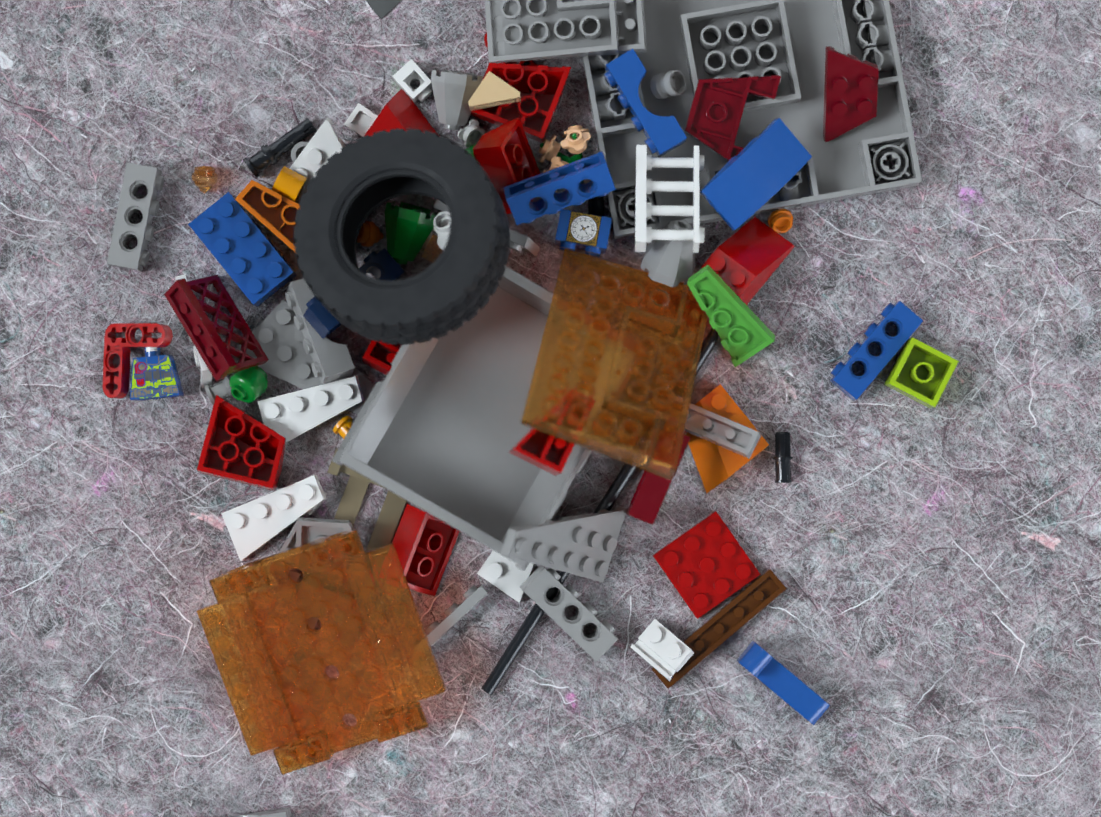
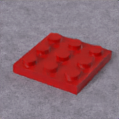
M716 511L653 554L657 563L697 619L761 575Z

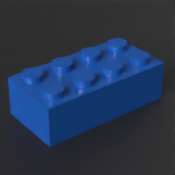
M229 192L188 224L256 307L297 276L244 208Z

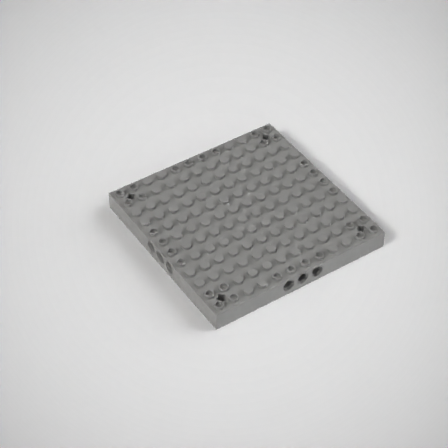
M644 0L647 52L636 54L646 69V75L638 87L639 98L643 106L652 114L658 116L674 115L687 137L685 143L661 157L693 158L694 145H699V155H704V171H699V224L723 220L700 191L728 162L727 159L685 132L697 83L701 79L781 76L774 100L748 93L734 145L745 148L774 119L780 118L812 156L753 215L773 212L778 209H790L918 186L922 182L889 0ZM826 46L833 47L835 51L845 55L851 54L856 56L861 61L866 60L874 63L879 68L877 116L829 142H825L823 139ZM623 54L582 57L598 151L604 154L616 189L606 195L610 218H612L611 224L614 240L635 236L634 211H629L628 208L632 207V203L635 202L636 145H646L644 141L647 139L642 130L638 132L633 125L631 118L634 116L630 109L627 108L625 110L617 97L620 93L616 86L611 87L604 76L607 72L605 70L606 64ZM676 69L680 70L685 75L687 81V88L684 94L674 97L670 96L661 100L657 99L650 87L652 77L656 74L667 73ZM647 148V155H652V157H658L656 152L654 154H651V152ZM887 158H889L890 162L895 163L891 170L889 166H884L883 164ZM652 168V170H647V178H652V181L693 182V168ZM652 192L651 194H646V203H652V205L693 206V192ZM651 216V218H646V227H651L652 230H663L670 221L684 220L690 226H693V216Z

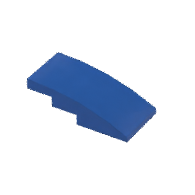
M777 118L758 137L753 138L737 156L732 157L704 186L700 193L734 231L771 199L812 156L783 121Z

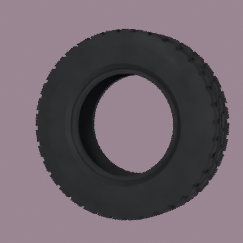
M402 128L390 129V132L386 130L375 132L373 136L366 135L357 139L356 143L353 144L351 142L341 148L342 151L340 153L336 152L327 160L328 163L326 165L323 164L315 173V179L312 178L306 187L307 192L303 193L300 200V209H297L295 224L297 226H294L295 255L301 274L309 289L341 324L351 331L374 341L395 345L398 342L401 345L414 344L416 341L423 343L432 341L431 338L435 337V339L448 335L449 331L454 332L464 325L465 321L469 322L478 314L477 311L479 309L482 310L489 302V296H493L499 286L498 280H502L506 269L504 264H507L509 256L510 233L506 210L486 172L478 161L457 143L436 133L428 131L423 133L419 129H407L405 131ZM409 194L430 196L448 206L451 222L449 237L440 256L427 269L413 277L397 281L378 280L360 272L356 260L358 234L367 217L377 207L390 199Z

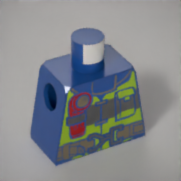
M145 348V357L133 358L130 400L139 401L184 396L172 355H161L160 348Z

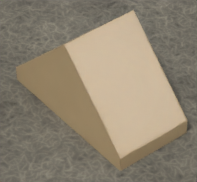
M489 71L468 101L470 111L520 102L521 96L518 90Z

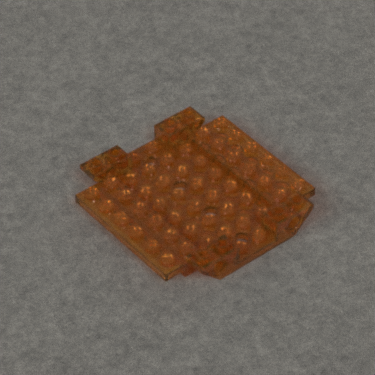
M357 530L340 532L239 566L209 580L217 603L197 610L251 756L276 748L273 750V753L283 775L329 760L336 752L378 739V742L381 743L429 726L419 700L446 691V687L393 543L364 551ZM293 568L301 570L303 573L302 581L292 580L290 570ZM310 617L318 618L321 622V628L318 630L311 629L308 626V619ZM330 665L335 666L339 670V676L336 678L329 677L325 671L326 667ZM345 714H353L357 719V724L348 726L345 724L343 716Z

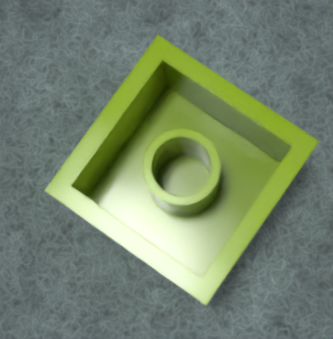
M912 337L906 341L884 385L928 408H935L959 361Z

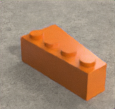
M251 180L235 200L295 252L294 226H297L295 218L297 209H300L299 204Z

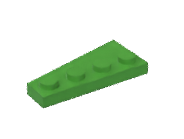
M706 265L688 278L687 285L701 309L706 312L713 330L717 331L721 338L720 342L724 349L729 352L735 367L775 341V335L709 265Z

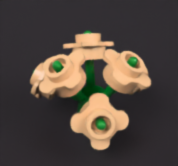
M581 125L568 127L567 131H564L562 138L565 139L561 141V144L555 141L557 137L555 134L550 140L545 139L540 144L538 151L542 154L539 162L543 163L545 159L550 161L552 164L549 170H547L550 171L583 159L582 152L587 149V141L591 139L589 129H583ZM560 147L576 155L569 158L559 152ZM585 179V180H582V181H583L584 183H588L590 180H589V179Z

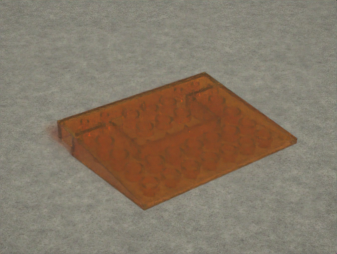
M565 248L521 424L672 480L677 470L708 316L699 306L693 293L688 290L689 286L687 284L684 285L683 282H679V285L676 287H670L651 280L648 276L649 272Z

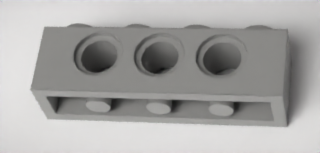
M127 162L107 264L141 272L143 266H147L149 261V251H146L148 241H152L154 235V226H151L153 216H157L159 210V201H156L157 194L164 185V176L161 175L162 171L158 168ZM142 186H146L148 189L147 196L143 199H138L136 196L137 190ZM141 211L143 214L142 221L138 224H133L131 221L132 215L135 212ZM133 236L137 237V246L129 250L126 245L127 240Z
M540 565L520 588L597 662L618 640L613 635L616 629L606 620L601 623L595 617L598 612L588 602L582 605L576 599L580 594L569 584L564 587L558 581L561 576L554 569L548 568L546 570ZM552 587L558 588V596L555 599L549 600L546 598L548 589ZM570 605H575L577 608L576 614L572 617H566L564 614L565 609ZM587 623H594L595 629L593 633L589 635L583 634V627Z

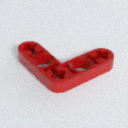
M114 323L107 327L104 335L102 386L103 392L107 397L121 399L127 395L129 391L131 348L167 347L173 338L172 330L168 325L157 323ZM138 329L142 331V339L139 342L135 340V332ZM116 333H125V338H116ZM152 333H161L162 336L161 338H152ZM118 354L120 365L115 368L113 359ZM118 384V389L114 390V385Z

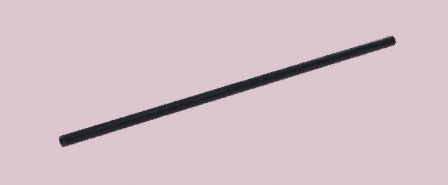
M710 329L671 390L670 395L682 399L720 339L715 329ZM656 418L652 420L593 514L598 513L599 510H611L666 424L665 422ZM556 570L561 576L558 581L563 585L570 573ZM552 587L548 589L546 598L549 600L554 599L558 593V588ZM536 603L481 689L490 695L494 693L545 612Z

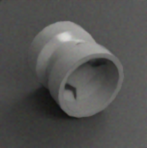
M676 69L654 75L651 79L650 87L653 95L661 100L670 96L674 97L684 94L687 88V81L685 75Z

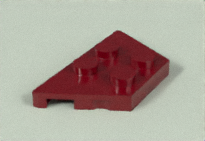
M826 46L823 117V139L825 142H829L876 117L878 99V66L866 60L861 61L851 54L845 55L837 52L830 46Z

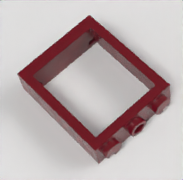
M673 424L669 428H662L626 514L651 525L654 524L691 438L685 435L687 430Z

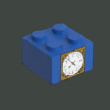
M561 209L555 245H558L561 251L574 253L575 249L585 250V255L600 257V253L606 254L612 218Z

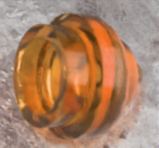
M197 166L194 168V173H192L194 184L203 193L210 190L218 179L215 168L210 166Z

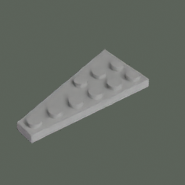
M283 299L252 332L269 359L265 364L258 365V367L301 389L322 385L319 377L316 378L313 374V360L311 355L305 352L302 330L298 331L296 328L294 309L289 307ZM248 348L246 349L247 355L257 358L253 351ZM355 367L352 375L346 378L358 375L364 401L347 410L358 415L375 385Z
M615 507L614 510L610 511L604 509L594 514L584 513L563 517L558 521L547 520L543 521V524L538 525L526 524L511 527L508 529L500 554L604 582L613 552L617 546L618 536L627 509Z

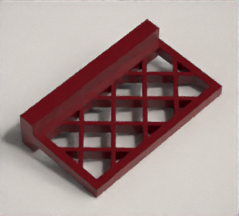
M218 275L192 281H186L185 278L179 279L165 292L166 299L216 381L224 379L230 373L262 365L269 360ZM213 284L217 294L207 290V285ZM193 291L200 294L199 299L196 298ZM205 297L216 302L215 307L204 302ZM220 306L227 308L230 316L221 312ZM205 312L213 315L212 321L208 318ZM218 318L228 323L227 329L217 324ZM235 327L242 332L243 337L235 334L233 332V328ZM219 334L226 337L225 342L222 341ZM231 340L240 344L241 350L230 346ZM248 348L253 351L257 358L247 355L246 349ZM231 355L239 358L237 364Z

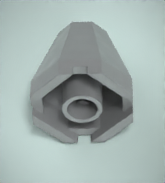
M432 69L431 84L439 123L445 124L444 129L460 130V126H466L471 115L468 101L481 84L484 75H478V78L475 79L476 74L452 70L441 71V75H439V69Z
M684 220L670 221L663 230H693V228ZM653 240L646 247L640 268L645 271V268L649 271L648 276L651 280L667 286L676 287L682 281H684V285L687 284L688 278L693 275L695 267L693 241Z

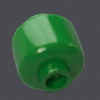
M255 366L233 374L229 380L232 396L246 403L255 401L268 387L265 371Z

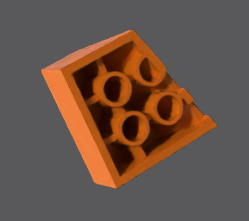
M721 384L694 404L759 432ZM686 432L685 434L691 437L688 445L706 494L769 446L768 442L761 435L749 459Z

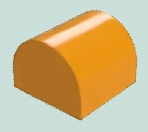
M284 166L277 176L272 190L296 202L307 178Z

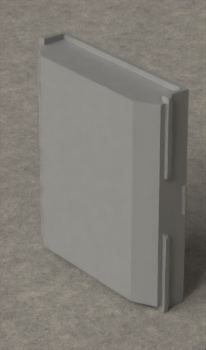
M505 266L506 269L502 280H498V288L493 296H489V302L482 310L479 309L477 311L478 314L469 322L465 321L462 327L454 332L449 331L448 335L438 339L434 337L431 338L432 341L423 343L416 341L414 344L401 346L384 381H379L375 384L332 459V462L339 466L344 464L499 554L501 553L509 528L526 524H543V521L547 520L553 521L568 494L567 490L576 473H580L595 446L597 435L604 429L644 356L643 352L646 349ZM571 389L595 401L561 474L555 476L508 453L560 398ZM501 554L516 563L515 567L522 571H525L529 562Z

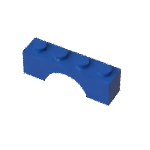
M634 49L606 64L605 70L607 72L604 76L611 87L616 86L620 95L617 97L625 110L629 108L634 117L631 118V121L638 132L641 130L647 137L644 142L651 154L656 152L658 157H661L686 142L687 137L674 115L658 116L652 114L641 103L638 87L646 75V69Z

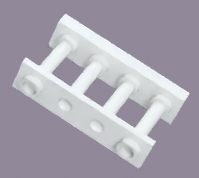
M636 145L635 252H646V243H651V240L693 241V253H698L699 243H704L705 230L704 227H699V171H704V155H699V145H694L693 158L652 157V155H647V145ZM652 168H693V182L652 181V178H647V170H652ZM652 192H693V206L652 205V203H646V194H651ZM651 216H693V230H652L651 227H646V218H651Z

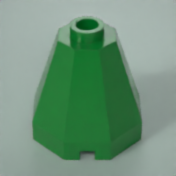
M393 200L387 202L385 208L387 252L397 263L407 265L408 261H414L434 229L433 221L438 214L437 212L430 215L431 210L405 202H400V206H396Z

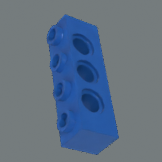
M603 152L504 187L506 200L516 225L531 223L538 217L556 214L563 208L581 205L588 199L596 196L603 197L609 194L610 191L616 190ZM585 179H589V180H590V181H589L588 183H586V184H580V182H581L582 180H585ZM560 188L566 189L565 191H563V192H561V193H556V192H555L557 189H560ZM535 197L541 198L539 201L536 202L530 201Z
M901 301L896 302L894 305L890 302L881 312L883 316L878 324L873 322L864 332L867 336L861 344L856 342L847 354L850 355L848 360L844 364L840 361L831 371V374L834 376L830 381L853 401L860 397L923 322L920 317ZM887 323H893L896 326L897 333L894 337L886 334L885 326ZM871 342H875L880 346L881 351L878 356H872L869 353L868 346ZM854 362H860L863 365L864 372L861 376L853 374L851 368Z

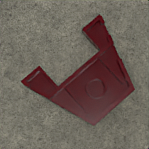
M781 76L698 80L685 132L729 161L744 149L743 147L735 146L734 143L748 93L774 100Z

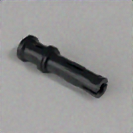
M306 118L271 145H262L259 152L249 159L244 158L243 161L257 179L260 176V172L270 165L275 166L279 157L317 130L311 121Z

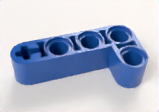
M754 641L749 644L736 660L811 724L815 725L830 707L826 701Z

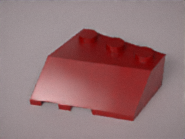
M216 395L197 471L201 474L276 491L283 466L286 438Z

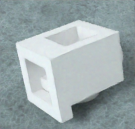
M412 59L392 76L397 85L403 89L413 102H416L418 99L422 102L433 92L430 89L432 87L431 80ZM415 80L420 82V86L417 89H413L410 86Z

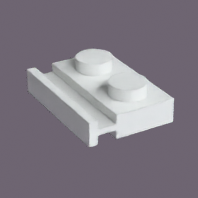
M656 619L638 637L639 640L634 645H631V648L669 681L694 654L686 644Z

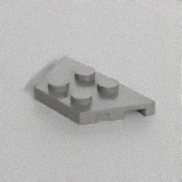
M298 517L272 564V569L372 574L373 567L350 520Z

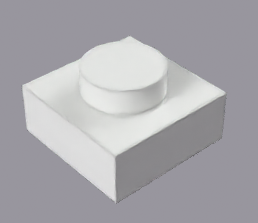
M358 103L344 125L359 136L364 137L377 118V115Z

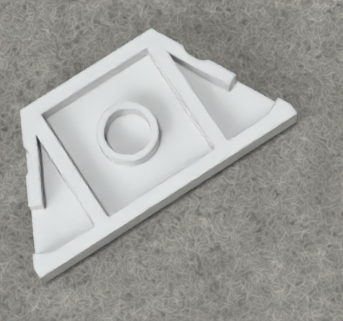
M329 117L326 118L289 168L307 178L296 202H300L303 193L307 192L306 187L312 178L315 179V173L323 164L326 165L328 163L327 160L336 152L340 153L342 151L341 148L345 147L341 137L338 138L332 126L333 122Z

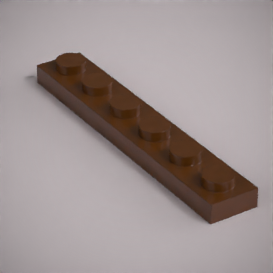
M768 569L683 641L694 654L671 677L670 681L654 667L651 669L669 689L787 588L772 570Z

